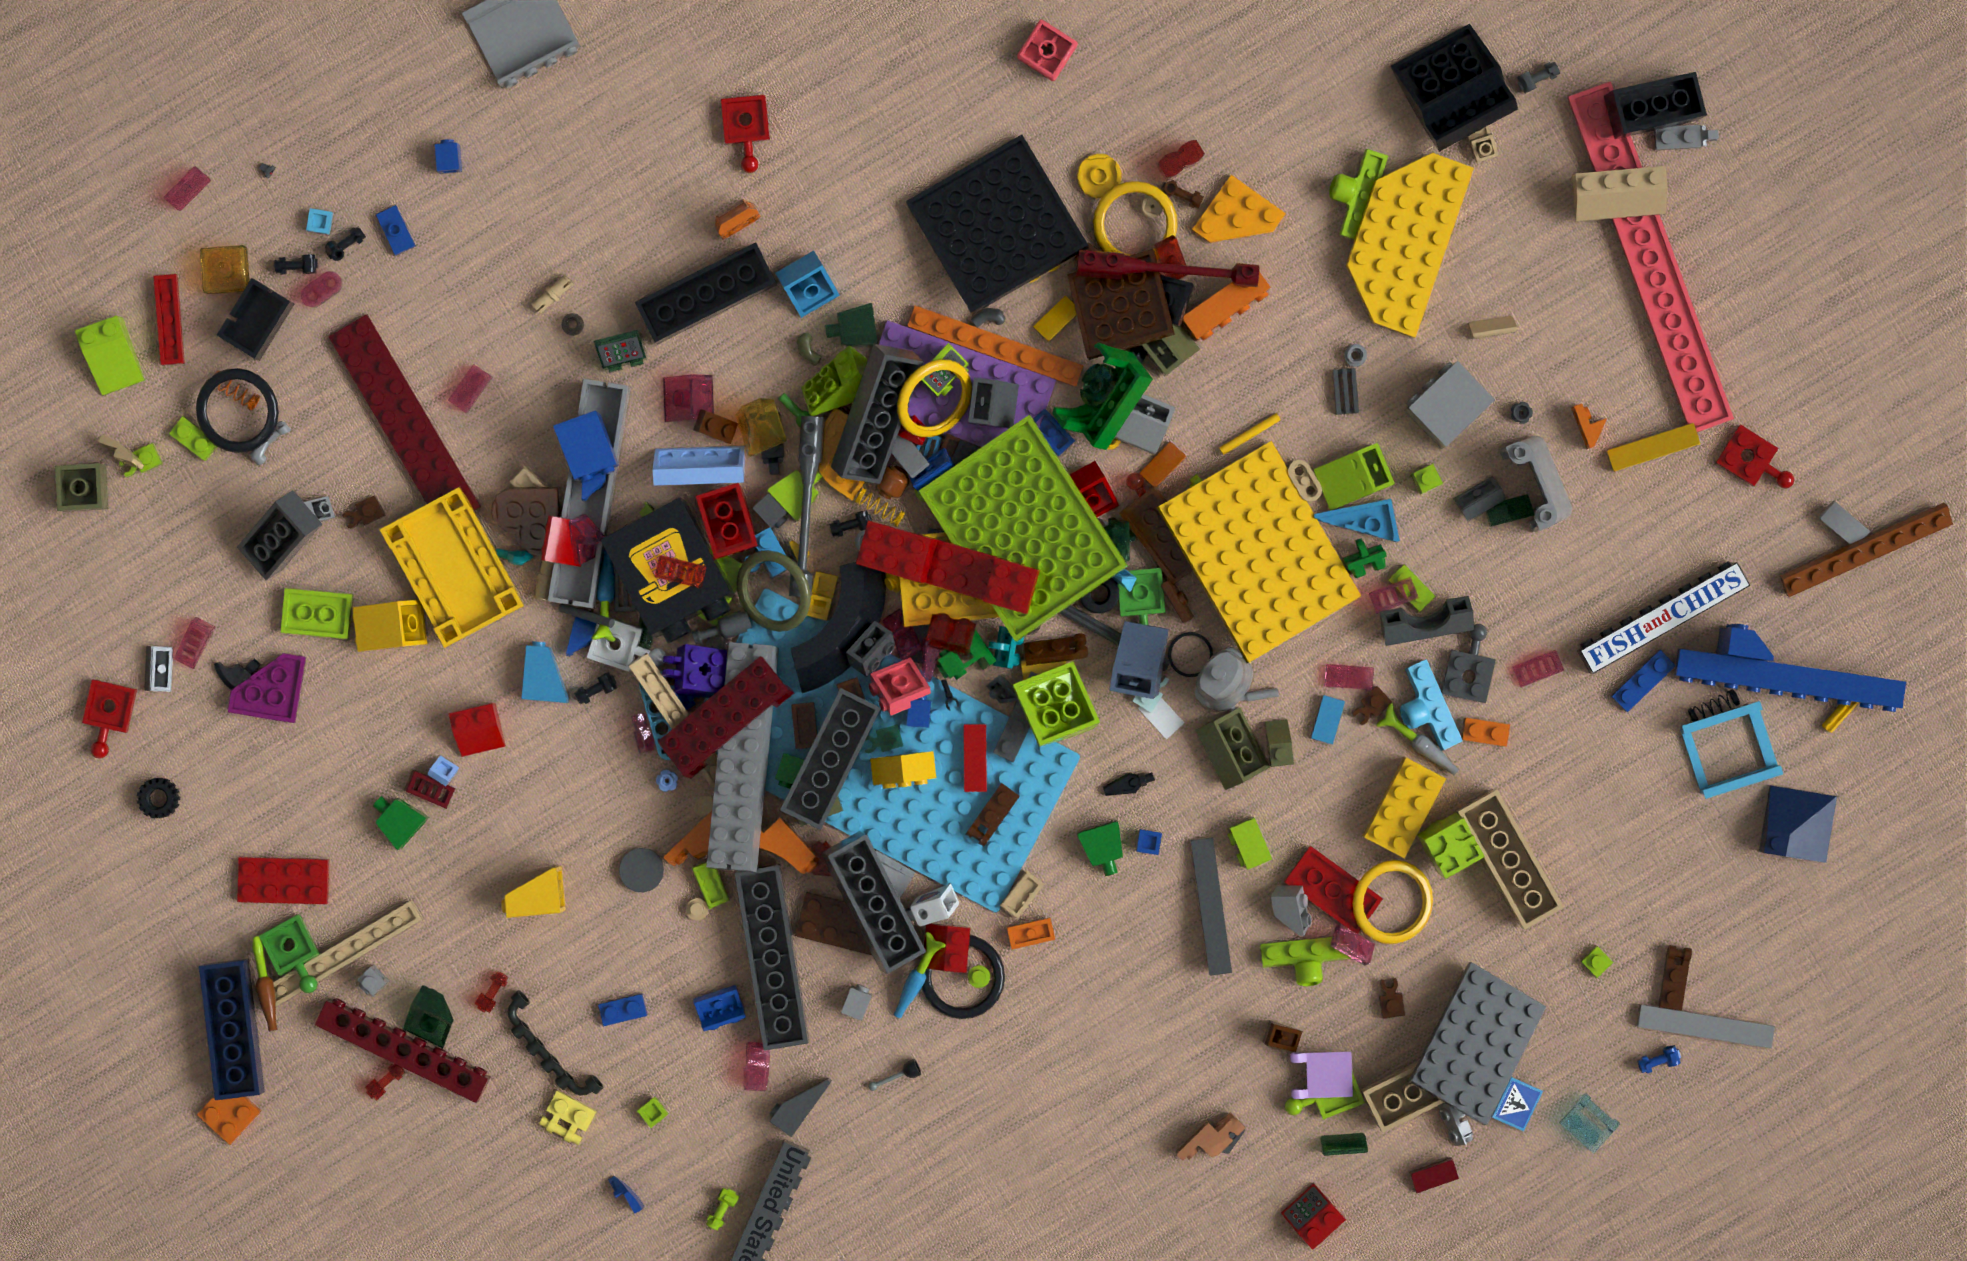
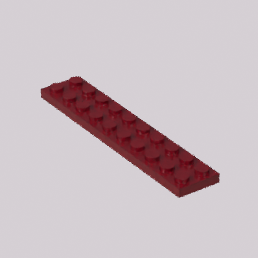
M364 315L330 335V341L426 504L460 487L473 510L476 511L481 508V505L369 315Z

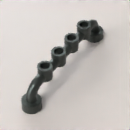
M520 990L516 991L511 996L513 1001L507 1011L508 1018L514 1025L511 1029L513 1035L518 1039L524 1037L529 1043L526 1045L528 1052L533 1056L536 1054L541 1056L543 1059L540 1063L542 1068L547 1073H550L552 1070L558 1076L555 1082L562 1090L568 1087L570 1091L580 1096L588 1095L591 1092L594 1094L599 1093L604 1087L596 1076L591 1075L585 1080L586 1086H578L574 1082L573 1077L560 1066L556 1057L547 1051L542 1041L533 1035L528 1025L519 1019L516 1013L517 1009L523 1010L530 1004V1001Z

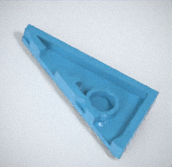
M1391 499L1314 514L1315 519L1320 522L1394 542L1400 541Z

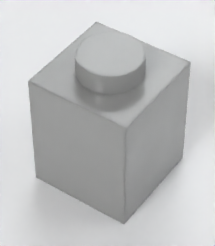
M857 984L856 987L851 986L841 1013L862 1021L872 997V993H869L870 989L860 984Z

